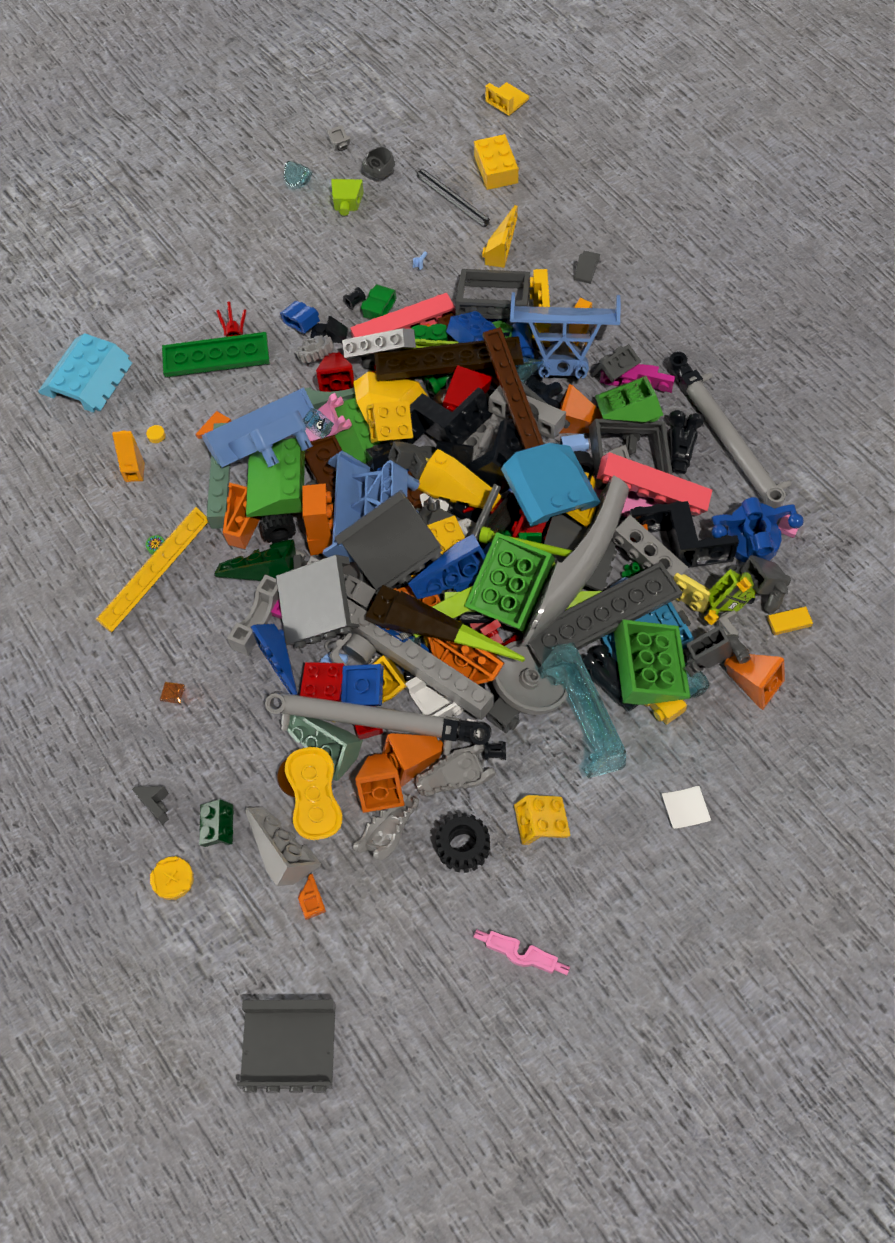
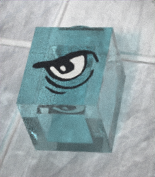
M311 408L303 418L306 427L320 438L329 435L334 425L325 415L314 408Z

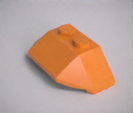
M428 637L432 655L478 685L494 681L505 664L494 653Z

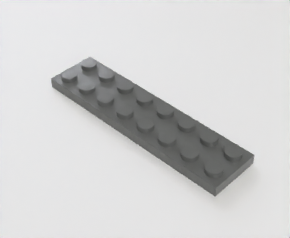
M660 562L564 611L553 624L528 645L542 668L614 632L622 620L635 621L681 597L683 592L663 563Z

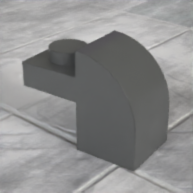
M394 441L388 459L405 469H409L415 479H420L427 464V453L416 445Z

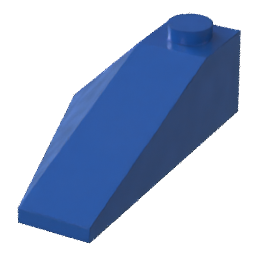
M472 534L453 545L408 584L417 599L441 594L442 591L452 588L457 590L460 589V586L468 584L473 586L486 555L476 537Z
M275 624L252 625L251 630L256 643L289 694L298 695L284 631L282 629L278 630Z

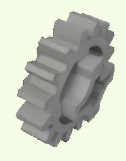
M328 335L306 339L302 346H299L298 350H296L299 361L310 363L323 359L324 356L329 355L328 352L333 351V341Z

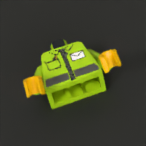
M730 569L709 590L711 593L709 597L711 608L704 619L710 625H713L719 619V612L733 610L737 612L746 603L752 604L755 601L754 583L751 575L748 572L740 575Z

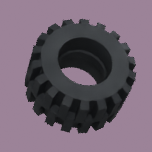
M462 813L461 817H458V814H454L453 819L448 817L445 819V824L441 823L439 826V831L436 833L437 853L441 862L447 864V868L451 870L453 867L455 872L459 873L460 869H464V873H468L470 868L474 871L478 869L477 865L480 864L482 866L485 863L484 859H487L489 856L490 835L487 826H483V821L480 818L476 820V816L472 814L470 817H467V813ZM461 834L469 835L476 841L475 846L466 852L453 849L450 843L456 836Z

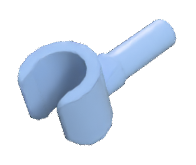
M426 251L420 257L413 258V268L419 267L420 270L423 269V260L428 254Z

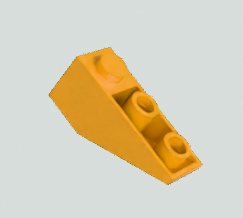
M132 431L113 432L119 468L124 481H143L145 462Z

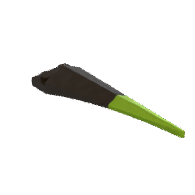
M382 585L365 616L366 621L382 628L433 637L481 649L521 662L525 661V657L411 595L403 591H396L385 585Z

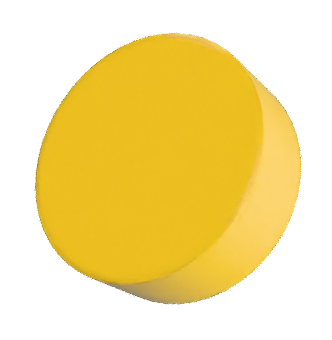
M160 425L151 426L146 432L147 438L151 443H160L166 436L163 427Z

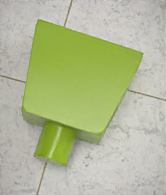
M331 179L334 209L343 216H347L349 211H357L364 194L363 180Z

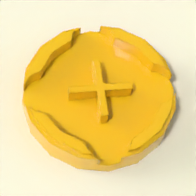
M176 856L160 860L150 874V884L153 891L160 898L166 900H176L185 896L194 882V873L191 866L185 860Z

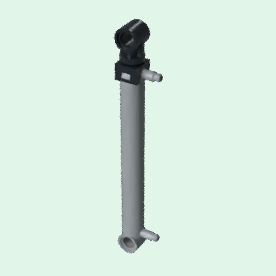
M672 353L669 358L668 373L677 378L682 393L691 398L764 501L763 504L774 509L783 506L786 497L784 489L792 485L791 481H784L777 485L774 483L704 386L703 382L711 379L713 374L700 375L697 370L693 371L687 363L688 358L684 353Z
M282 691L269 695L265 701L266 709L270 713L282 714V731L288 730L290 715L420 734L439 737L444 740L443 754L445 756L450 754L452 741L456 742L458 739L459 741L483 745L489 741L492 735L490 725L485 722L461 720L460 724L461 718L439 717L292 695ZM275 697L279 698L282 702L280 708L274 705ZM476 729H484L486 737L478 738L475 734Z

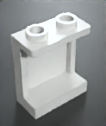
M414 677L406 682V692L421 714L452 717L458 716L464 711L462 707L419 678Z

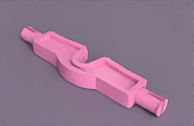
M478 929L474 934V938L486 942L487 948L506 955L515 965L521 967L533 966L551 974L555 970L566 976L568 975L570 966L557 962L558 957L548 954L533 945L528 947L524 955H519L517 951L520 941L518 939L504 936L494 931L487 934Z

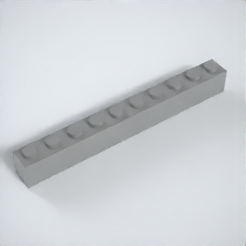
M347 598L351 623L359 624L358 628L352 629V634L356 633L364 637L377 651L482 721L494 706L493 694L410 639L403 643L375 624L366 621L367 611Z

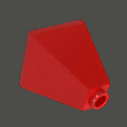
M333 352L324 356L316 370L319 390L322 392H333L354 388L355 380L352 364L340 352Z

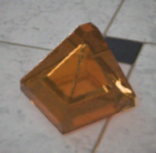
M165 682L160 701L180 704L185 685Z

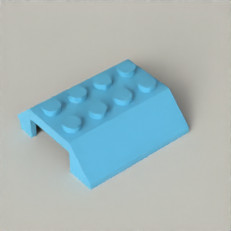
M84 333L74 339L38 392L51 398H55L60 393L81 401L84 410L93 413L95 409L101 411L107 402L105 399L110 398L116 389L115 386H118L125 375L124 373L132 365V362L128 359L129 355L116 344Z

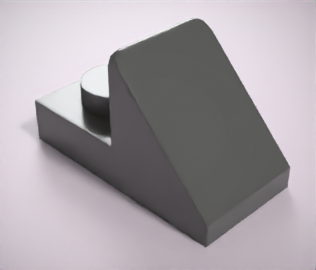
M583 251V254L579 255L574 280L591 284L600 260V254Z
M134 787L132 789L135 795L162 825L169 820L165 814L168 810L160 802L169 794L165 787Z

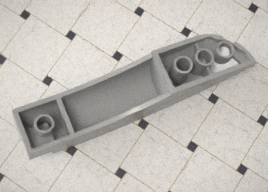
M613 475L600 493V503L596 506L592 521L576 549L562 563L557 561L549 572L521 644L525 647L559 618L574 601L601 562L613 538L629 493L627 484L620 478Z

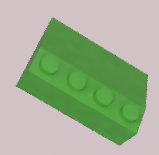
M647 376L595 395L603 419L654 422L660 416H663L657 395Z
M355 397L344 401L343 405L335 408L338 418L344 416L345 420L350 419L352 423L349 429L342 430L335 436L342 451L362 463H368L366 449L381 443H371L369 425L364 419Z
M296 438L282 439L272 444V449L279 463L268 467L261 452L256 451L249 455L247 517L303 512L302 486H304L305 450L301 451Z
M496 532L465 607L491 619H498L500 623L524 632L555 561V557L551 553Z
M622 620L614 631L623 703L645 705L689 699L690 691L687 673L684 669L685 661L679 626Z

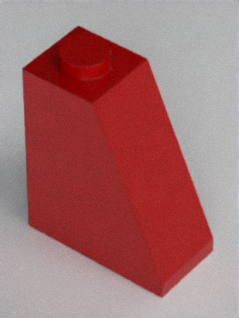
M457 365L442 406L453 412L478 387L486 393L490 388L492 377Z

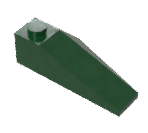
M293 539L276 542L270 545V549L262 552L257 549L248 557L238 556L219 563L214 573L215 577L261 581L264 575H268L277 579V575L294 570L293 555H296L295 542Z

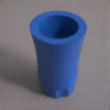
M516 322L511 325L513 327L511 337L519 336L524 364H528L534 360L532 330L529 323Z

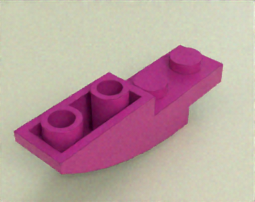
M639 364L613 382H611L602 369L600 383L618 387L647 376L653 389L672 393L675 376L659 373L658 366Z

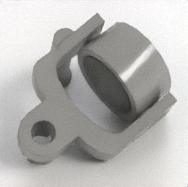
M356 633L344 634L339 640H329L325 643V649L331 652L329 656L332 663H344L339 656V650L342 646L350 657L361 664H373L379 659V657L373 656L376 652L374 646Z

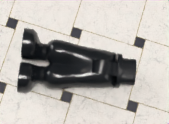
M675 410L669 414V421L673 426L670 431L672 472L685 474L690 466L693 449L698 437L697 429L703 425L704 417L697 413L690 414L686 421V430H684L683 426L686 415L682 411Z
M603 644L596 648L593 654L589 653L578 663L577 668L581 672L590 670L592 679L616 702L620 703L621 706H625L630 712L638 704L623 703L618 663L614 658L608 656L609 647Z

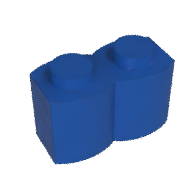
M294 301L280 312L283 322L301 333H306L320 321L319 313L314 307L311 308L299 301Z

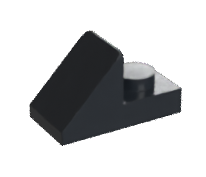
M329 316L327 324L317 323L312 327L310 337L314 338L320 335L324 337L328 335L333 343H342V340L347 339L348 327L332 316Z
M437 441L436 450L439 449L454 457L461 464L467 465L473 461L474 446Z

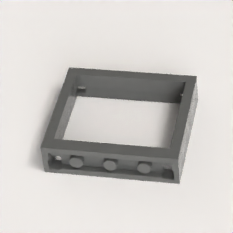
M462 269L456 299V315L477 311L486 319L510 320L511 300L463 298L465 286L523 288L522 301H515V306L528 307L530 272Z
M602 417L601 419H595L590 424L589 435L596 490H603L607 485L602 480L597 479L603 456L601 432L653 434L658 470L672 475L665 421L637 422L603 419Z

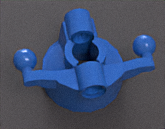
M751 497L745 499L742 502V506L735 510L732 515L713 516L714 527L711 532L713 538L737 535L739 544L735 558L741 562H746L750 555L770 561L776 556L782 542L781 531L777 525L778 519L790 514L788 524L796 529L803 525L804 519L802 515L797 513L794 504L774 509L771 506L760 503L758 498ZM752 530L758 531L759 533L754 535V532Z

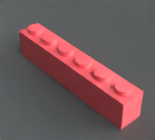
M447 293L437 295L350 327L351 336L355 338L401 328L411 329L416 325L430 324L431 326L438 324V318L451 313L455 314V306Z
M610 452L602 456L597 479L602 480L604 484H608L614 475L627 484L629 491L636 492L638 496L653 498L657 503L670 504L675 501H688L691 515L695 516L708 511L712 489Z

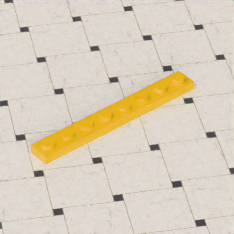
M197 507L193 508L95 620L109 632H113L208 523L207 516Z

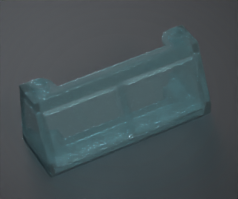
M574 642L556 646L538 669V672L542 679L549 677L554 680V686L564 685L595 753L588 757L591 762L584 768L587 778L622 770L626 766V750Z

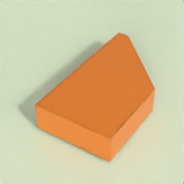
M310 874L298 897L306 920L326 912L314 876Z

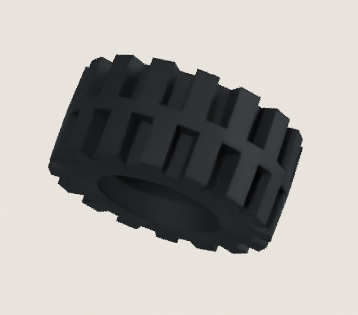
M290 513L266 515L260 522L262 537L269 543L271 541L272 543L286 541L295 535V523Z

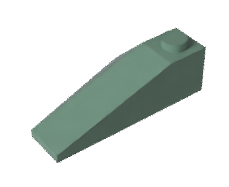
M290 715L288 733L297 743L300 742L304 748L318 747L327 751L334 763L332 779L338 781L357 760L363 740L349 731L323 720Z

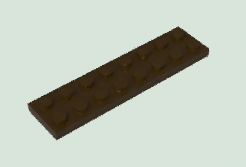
M519 336L505 338L515 366L524 364ZM484 340L374 353L377 381L455 372L457 365L470 370L494 368Z

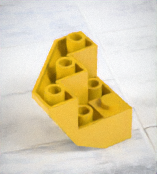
M368 371L354 381L356 402L368 425L367 405L407 400L411 405L422 393L428 396L418 381L403 378L377 381L375 372Z

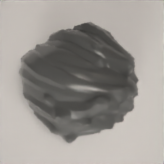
M380 146L370 150L363 159L362 169L373 178L383 179L394 172V157L392 152L385 147Z

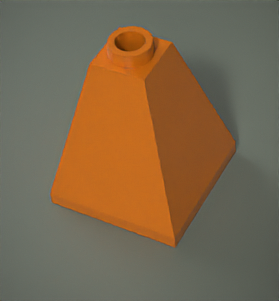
M569 384L559 404L560 410L566 412L565 419L570 422V426L566 429L563 427L559 433H589L590 424L595 419L602 418L601 411L579 390Z
M749 654L751 659L743 664L739 663L735 655L727 658L724 663L727 674L763 710L785 681L784 658Z
M391 733L387 735L382 754L385 753L398 770L400 784L403 787L438 760L444 749L443 742L438 740L437 737Z
M385 753L368 756L355 778L363 813L405 806L398 770Z

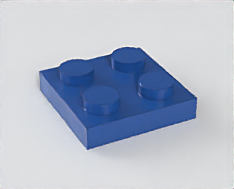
M382 664L343 666L341 702L366 706H382L384 666Z

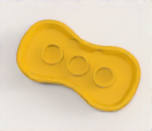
M318 747L296 750L288 756L285 763V774L295 793L293 824L298 834L309 840H319L333 836L340 829L343 819L340 806L332 792L333 760L327 751Z

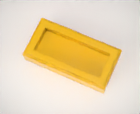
M806 606L768 615L767 618L774 636L812 627L813 625Z

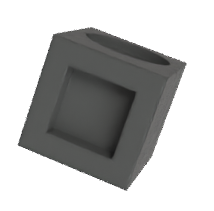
M500 697L487 713V720L507 734L510 729L514 730L519 724V711L512 708Z

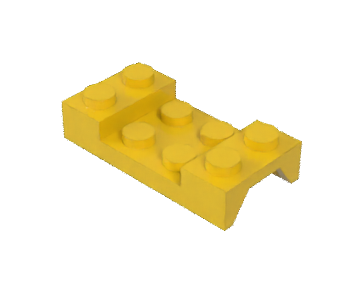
M534 269L533 277H530V288H533L529 290L530 300L533 299V307H550L547 269ZM535 323L539 333H549L551 323ZM542 341L544 347H550V341Z

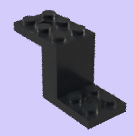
M478 387L453 412L422 393L410 405L413 438L401 440L405 443L413 444L426 432L438 441L463 444L493 415V413L488 411L489 403L484 391Z
M506 418L502 420L492 450L465 465L466 468L491 488L494 484L500 486L499 494L510 489L501 470L502 466L516 452L524 450L516 426ZM457 501L456 503H451L449 511L460 519L467 518L477 523L483 509L476 508L463 513V509L470 506L468 503Z
M675 501L670 504H655L653 506H639L630 509V515L641 525L647 524L650 533L667 532L672 553L688 568L733 562L739 544L738 536L725 535L721 538H704L698 541L688 501Z

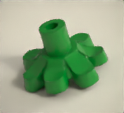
M633 562L632 566L626 564L623 568L625 571L621 573V577L630 578L644 570L638 565V562Z

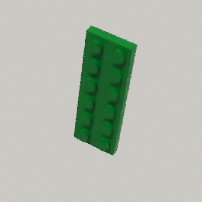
M266 332L162 345L164 377L270 364Z

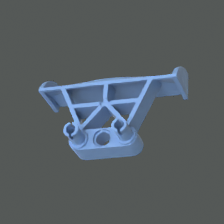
M512 292L510 322L529 323L542 354L537 360V371L542 378L544 375L545 378L549 377V375L576 376L578 379L581 376L584 379L589 370V362L585 355L600 326L620 325V295H616V309L515 306V292ZM535 323H563V333H539ZM567 324H595L590 334L566 333ZM542 341L555 342L546 350ZM565 341L575 355H552V353ZM573 342H585L580 351ZM561 362H565L568 366L566 368H560L558 364Z
M303 387L202 435V438L221 468L256 451L262 453L268 467L279 463L272 449V444L292 435L296 437L301 451L312 447L313 445L305 430L308 426L314 424L316 418H319Z
M341 451L328 460V464L336 468L333 542L332 545L323 550V555L327 557L333 555L349 557V562H355L343 544H338L335 537L399 490H402L407 497V487L415 491L419 487L420 481L409 475L405 468L391 460L384 464L382 471L370 472L369 466Z

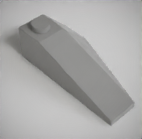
M264 807L246 808L245 812L264 866L276 886L294 885L320 867L321 863L311 849L306 845L301 846L295 840L296 836L292 832L287 833L280 827L281 822Z

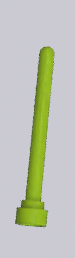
M483 526L479 542H492L496 533L491 528ZM510 537L554 555L568 557L573 552L569 549Z

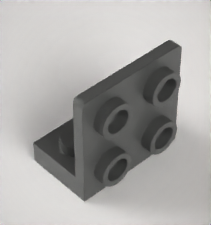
M629 344L625 347L619 346L613 351L612 355H606L599 360L600 363L594 366L595 370L591 376L595 377L603 369L611 382H613L642 361Z

